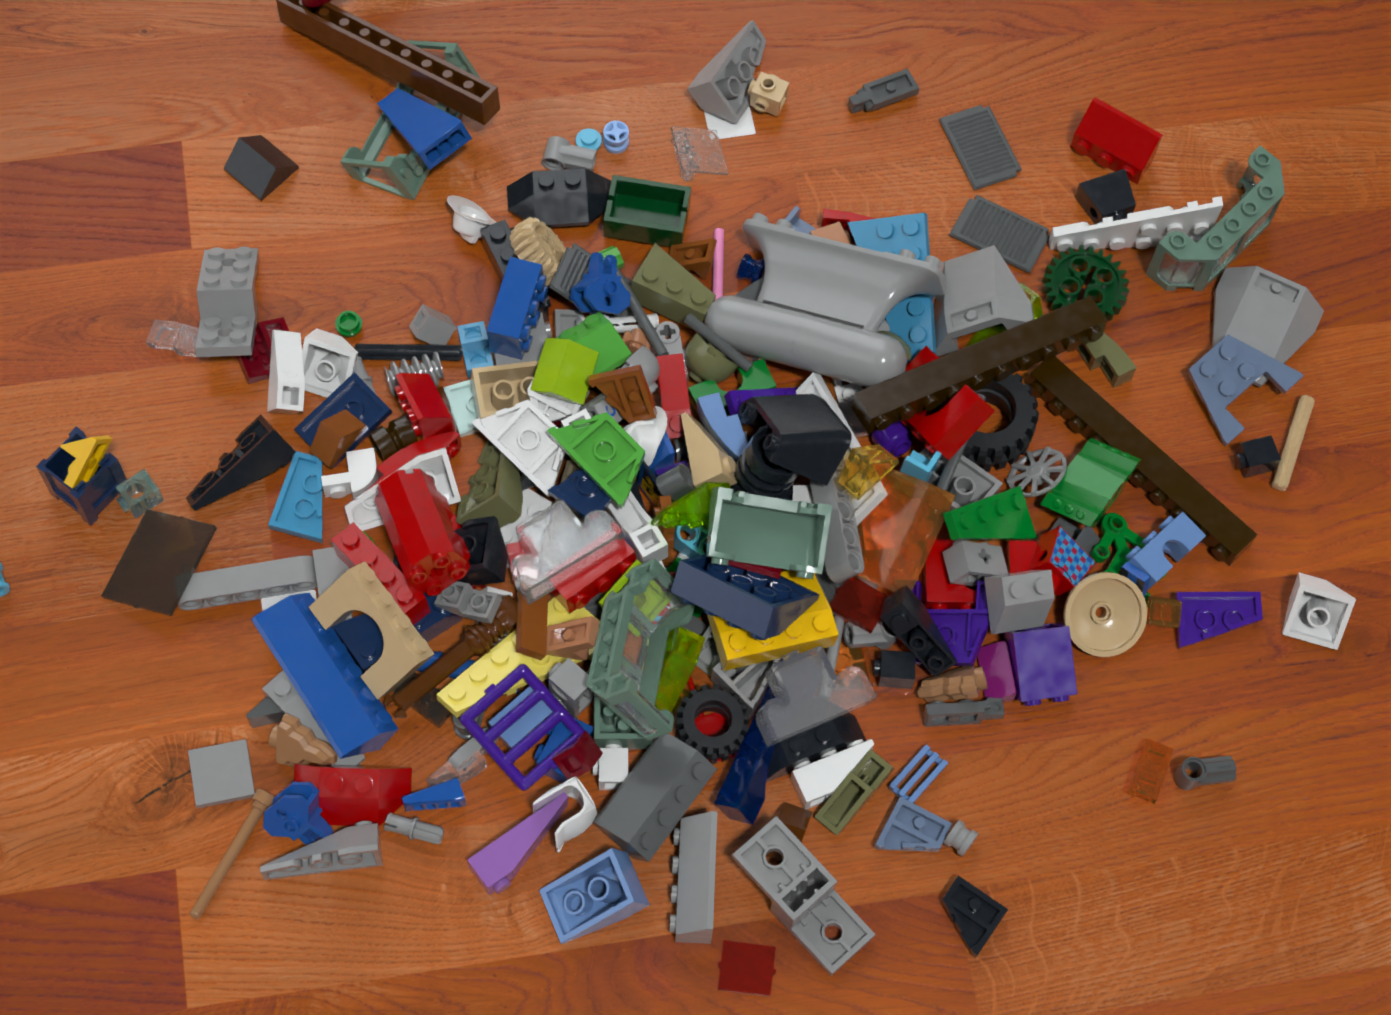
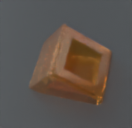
M1148 596L1146 624L1161 628H1179L1182 601Z

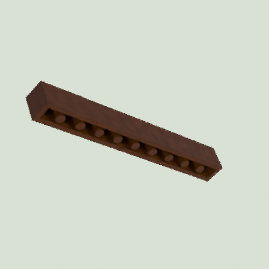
M276 0L282 23L483 125L500 110L497 86L329 2L318 7H308L302 3V0Z

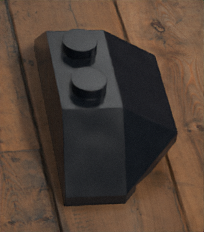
M585 168L532 171L507 186L508 212L522 220H526L529 217L537 218L540 222H544L547 227L590 225L606 210L611 180Z
M817 697L766 717L749 759L762 785L792 773L795 770L794 767L804 761L813 763L821 760V756L829 751L837 750L838 753L848 749L847 746L856 740L863 739L864 742L867 740L855 715Z

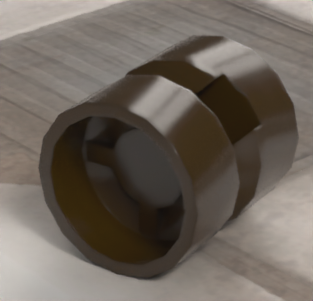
M404 415L390 421L387 428L380 426L368 433L371 444L382 463L401 449L418 441L414 430Z

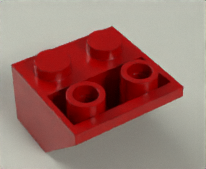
M399 373L395 375L398 386L394 387L399 398L398 402L404 414L408 415L409 423L416 437L421 435L423 439L455 430L453 419L430 374Z

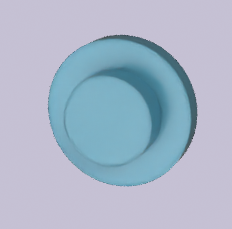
M583 129L576 136V145L579 147L598 150L601 147L602 137L594 129Z

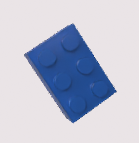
M510 257L487 328L490 352L522 360L524 352L530 351L533 336L530 333L532 327H537L539 323L540 311H538L540 302H545L548 287L545 286L547 276L543 275L542 264Z

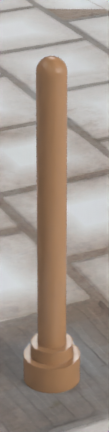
M258 788L253 795V803L251 805L253 809L190 912L193 919H199L203 915L265 810L273 805L274 796Z

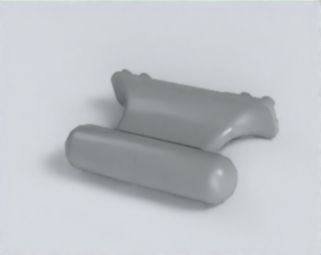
M755 213L752 219L745 220L743 231L748 243L753 249L763 253L765 274L757 301L737 295H724L713 301L707 309L704 324L739 353L865 387H871L905 373L907 364L906 350L892 336L878 333L877 331L890 311L907 297L919 294L934 297L944 295L946 291V276L939 269L941 261L937 257L928 255L924 261L915 259L916 255L907 249H902L899 255L850 245L795 231V229H792L793 225L785 219H778L776 224L768 223V218L760 213Z

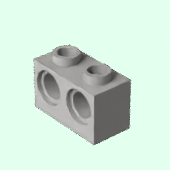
M570 658L563 664L561 662L557 663L549 672L550 677L548 678L549 691L574 718H577L594 700V692L586 686L588 674Z

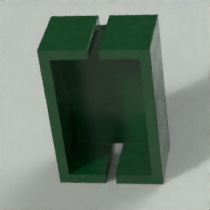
M613 175L609 200L607 201L603 220L604 236L649 244L656 243L657 245L668 247L682 244L690 208L691 187Z

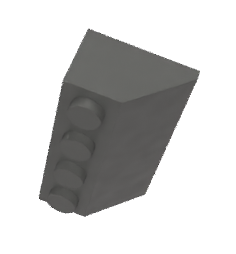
M668 733L657 737L593 823L621 849L627 852L632 859L649 862L717 768L698 750Z

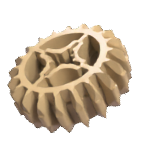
M529 217L518 223L511 231V246L514 248V254L519 259L542 264L543 275L547 276L545 285L549 286L566 248L558 238V235L550 227L548 228L544 222H540L537 218Z

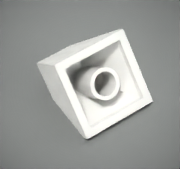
M316 328L305 337L302 349L305 391L327 398L354 373L358 352L342 336Z
M1298 572L1289 598L1282 634L1338 650L1356 599L1327 580Z

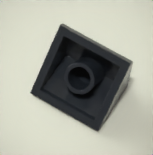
M262 135L239 137L224 166L225 172L260 201L264 200L299 169V166Z

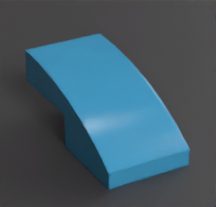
M484 321L457 326L468 378H471L472 368L494 366Z

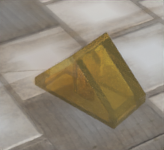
M880 444L852 448L838 483L854 498L859 500L889 473L899 461Z

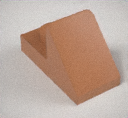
M590 616L547 626L546 655L582 661L587 660L589 648L595 647L599 620Z

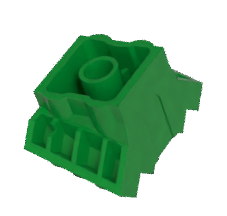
M1091 438L1068 465L1063 479L1046 494L1040 505L1086 526L1095 528L1119 497L1128 479L1142 459Z

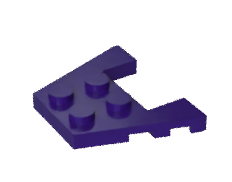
M895 581L896 591L907 585L921 601L922 583L920 581ZM977 581L975 609H927L957 660V663L953 666L974 665L990 626L985 581ZM916 657L915 663L917 665H923Z

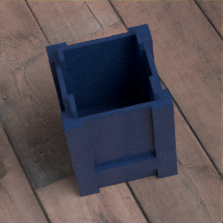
M76 426L68 434L69 438L63 444L86 439L87 437ZM59 447L47 460L43 459L36 467L50 494L57 500L61 499L80 514L86 523L92 526L99 519L98 515L120 493L123 494L130 485L118 459L109 452L108 454L105 453L95 475L86 484L82 480L75 488L69 487L64 481L68 475L69 465L76 458Z

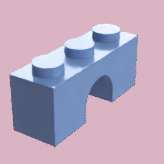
M1184 512L1175 519L1170 515L1159 526L1162 530L1159 534L1153 531L1142 541L1145 547L1141 549L1137 545L1126 556L1129 560L1128 562L1150 576L1147 591L1173 567L1163 552L1168 553L1178 563L1206 537Z

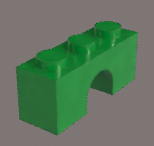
M763 359L753 362L754 365L748 372L738 368L737 381L740 385L738 390L773 389L777 387ZM706 380L688 387L689 403L698 422L701 424L702 422L697 412V398L719 392L726 415H730L724 398L727 392L721 390L715 381Z

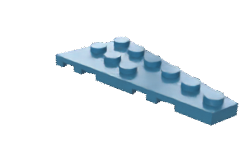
M926 213L847 222L855 243L859 247L899 255L902 249H907L916 255L915 259L924 261L926 256L930 255L928 216ZM919 294L907 297L898 303L885 317L891 332L899 335L911 348L910 361L907 359L906 367L925 346L937 355L933 296Z

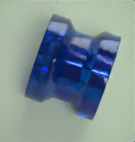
M746 253L741 260L736 278L740 280L748 279L751 284L761 279L765 269L764 260H755Z

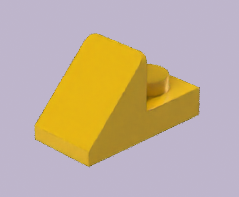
M109 435L97 436L60 445L62 449L76 458L68 467V475L64 483L71 488H75L82 480L86 484L95 475L99 463L102 461L113 438Z

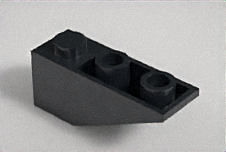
M907 585L884 599L880 618L934 677L957 663L955 656L925 605Z

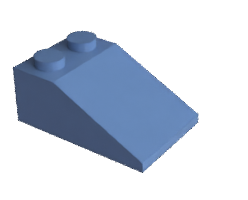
M614 848L609 849L539 890L561 944L624 920L650 905L628 853Z

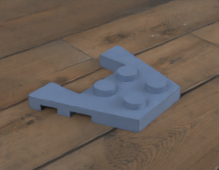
M1229 334L1187 371L1225 447L1245 429L1226 407L1262 375H1265L1283 394L1290 390L1304 376L1295 369Z

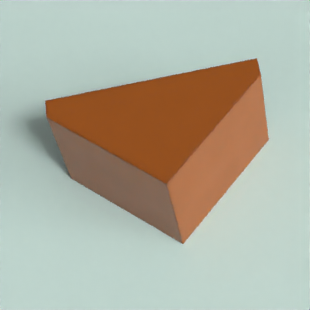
M345 409L320 422L309 451L331 469L367 426Z

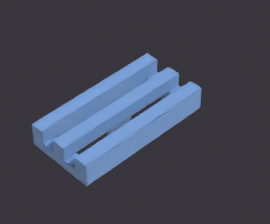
M926 744L889 785L888 789L898 797L915 803L946 768L948 762L945 759L939 758V754L933 753ZM926 755L929 759L900 790L898 786ZM933 763L938 765L911 797L906 795Z

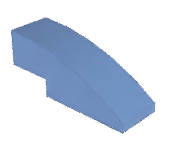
M719 392L697 398V412L704 428L737 464L739 456L748 445L738 414L727 417Z

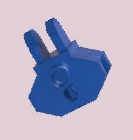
M594 252L589 260L588 274H583V280L571 288L570 299L580 312L590 314L600 312L605 315L608 313L619 314L630 306L631 294L621 283V276L616 275V257L613 255L603 257L602 253Z
M292 782L274 797L273 805L264 812L263 828L271 836L290 837L293 841L299 838L305 845H309L333 834L330 824L320 816L323 810L319 807V790L311 782Z

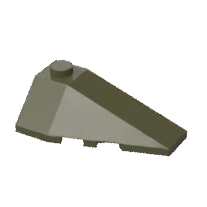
M487 438L477 461L481 466L468 481L471 485L468 495H462L459 502L456 522L462 525V523L470 519L495 516L498 519L500 528L508 523H514L521 516L523 503L519 468Z

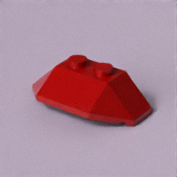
M295 763L294 782H311L319 790V807L323 810L320 816L328 824L355 826V823L360 821H371L373 824L378 823V826L386 821L390 812L394 813L403 805V796L411 794L412 768Z

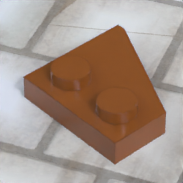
M641 365L589 376V385L592 388L596 386L606 396L605 400L612 407L617 408L620 411V415L629 423L656 418L657 410Z

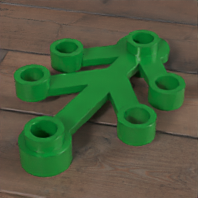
M1109 513L1101 520L1100 529L1103 536L1099 543L1091 550L1090 555L1095 562H1104L1110 555L1109 546L1114 541L1117 551L1104 572L1118 574L1121 567L1129 561L1126 556L1132 551L1128 548L1126 541L1135 546L1138 545L1142 549L1145 547L1142 542L1144 538L1128 529L1127 522L1121 515ZM1097 550L1101 551L1103 556L1099 555ZM1147 592L1144 598L1148 611L1152 607V596Z

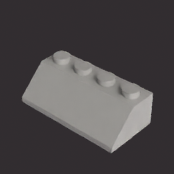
M715 811L681 818L680 828H674L673 845L679 846V856H673L672 874H678L677 885H672L671 903H677L676 915L670 914V933H675V942L711 944L714 919L717 812Z

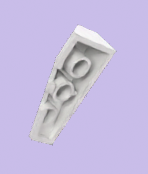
M445 447L418 455L398 469L405 470L406 474L414 473L412 469L420 468L433 479L437 491L447 498L449 505L461 501ZM379 483L344 506L349 523L354 522L361 531L384 525L375 503V496L379 494L377 489Z

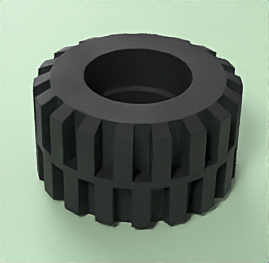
M713 684L712 689H708L707 685L701 686L700 691L693 689L690 691L689 697L685 696L683 698L681 706H679L674 727L676 728V738L698 750L706 759H710L711 764L717 763L718 759L724 762L729 759L731 754L734 756L738 752L739 747H742L749 728V714H746L747 707L745 703H740L741 697L737 693L732 696L730 694L731 689L725 687L724 691L719 690V685ZM704 712L719 713L726 719L729 726L728 731L717 737L706 736L696 727L695 718Z

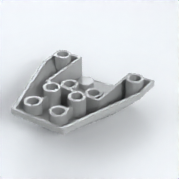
M995 245L944 262L943 274L946 276V291L943 296L936 298L934 307L936 351L938 356L958 351L957 337L1003 323L1005 328L1009 330L1034 319L1032 303Z
M1261 267L1225 268L1215 290L1212 348L1229 334L1285 364L1315 333L1324 310L1307 287ZM1262 375L1253 384L1261 388L1269 379Z

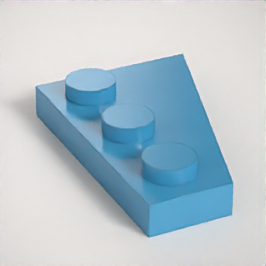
M298 451L294 453L268 523L269 529L323 543V487L321 476H323V462L317 457Z

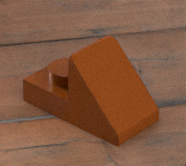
M711 238L671 245L669 255L687 271L693 270L703 280H706L717 240Z

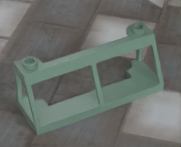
M407 41L421 49L445 50L443 53L447 62L480 78L457 43ZM400 82L395 90L399 88L411 95L414 92V89ZM439 102L435 106L456 118H459L461 114ZM382 112L361 150L357 147L348 148L340 163L353 179L402 198L415 200L430 170L413 150H411L409 155L386 156L383 162L376 161L394 128ZM371 168L383 169L397 188L368 178L367 176Z

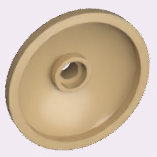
M1112 572L1095 573L1081 580L1069 593L1064 606V625L1070 628L1072 642L1084 652L1098 657L1115 656L1130 649L1141 637L1147 621L1146 601L1141 590L1130 579ZM1102 607V615L1096 616L1097 608Z

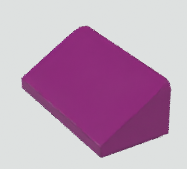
M1007 641L981 647L977 660L979 667L983 666L988 689L983 690L985 700L988 697L1002 698L1003 701L1014 700L1016 687Z

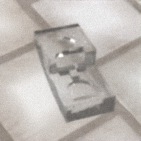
M155 319L145 343L150 348L170 349L181 356L196 357L195 345L199 328L178 322Z
M478 750L457 769L447 761L426 779L427 787L429 788L455 778L462 784L487 768L486 758Z

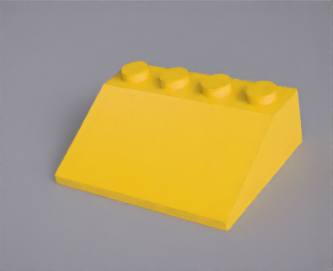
M787 570L781 572V576L820 595L818 600L780 635L767 638V640L755 639L750 636V632L728 625L726 623L727 620L719 616L708 615L723 671L834 646L839 633L831 607L815 574L813 579L796 577L797 571Z

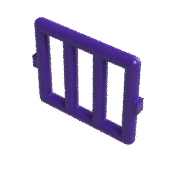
M520 664L496 686L494 684L490 685L484 691L485 695L460 716L462 725L522 791L528 790L550 769H553V771L557 769L558 766L552 759L555 754L572 745L580 734L585 732L583 727L526 664ZM523 678L534 691L485 733L474 719ZM543 700L553 713L509 752L504 754L493 741L538 702ZM562 722L573 735L524 777L513 763L557 724Z

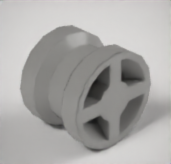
M959 820L943 844L947 847H954L957 850V854L963 857L979 833L975 830L967 829L965 823Z

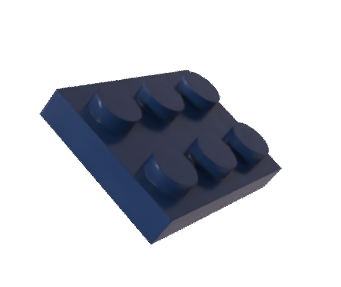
M354 372L294 430L311 446L320 422L346 409L367 426L363 433L346 451L348 452L355 449L368 436L370 431L376 429L393 412ZM346 452L334 464L332 469L336 467L347 456Z

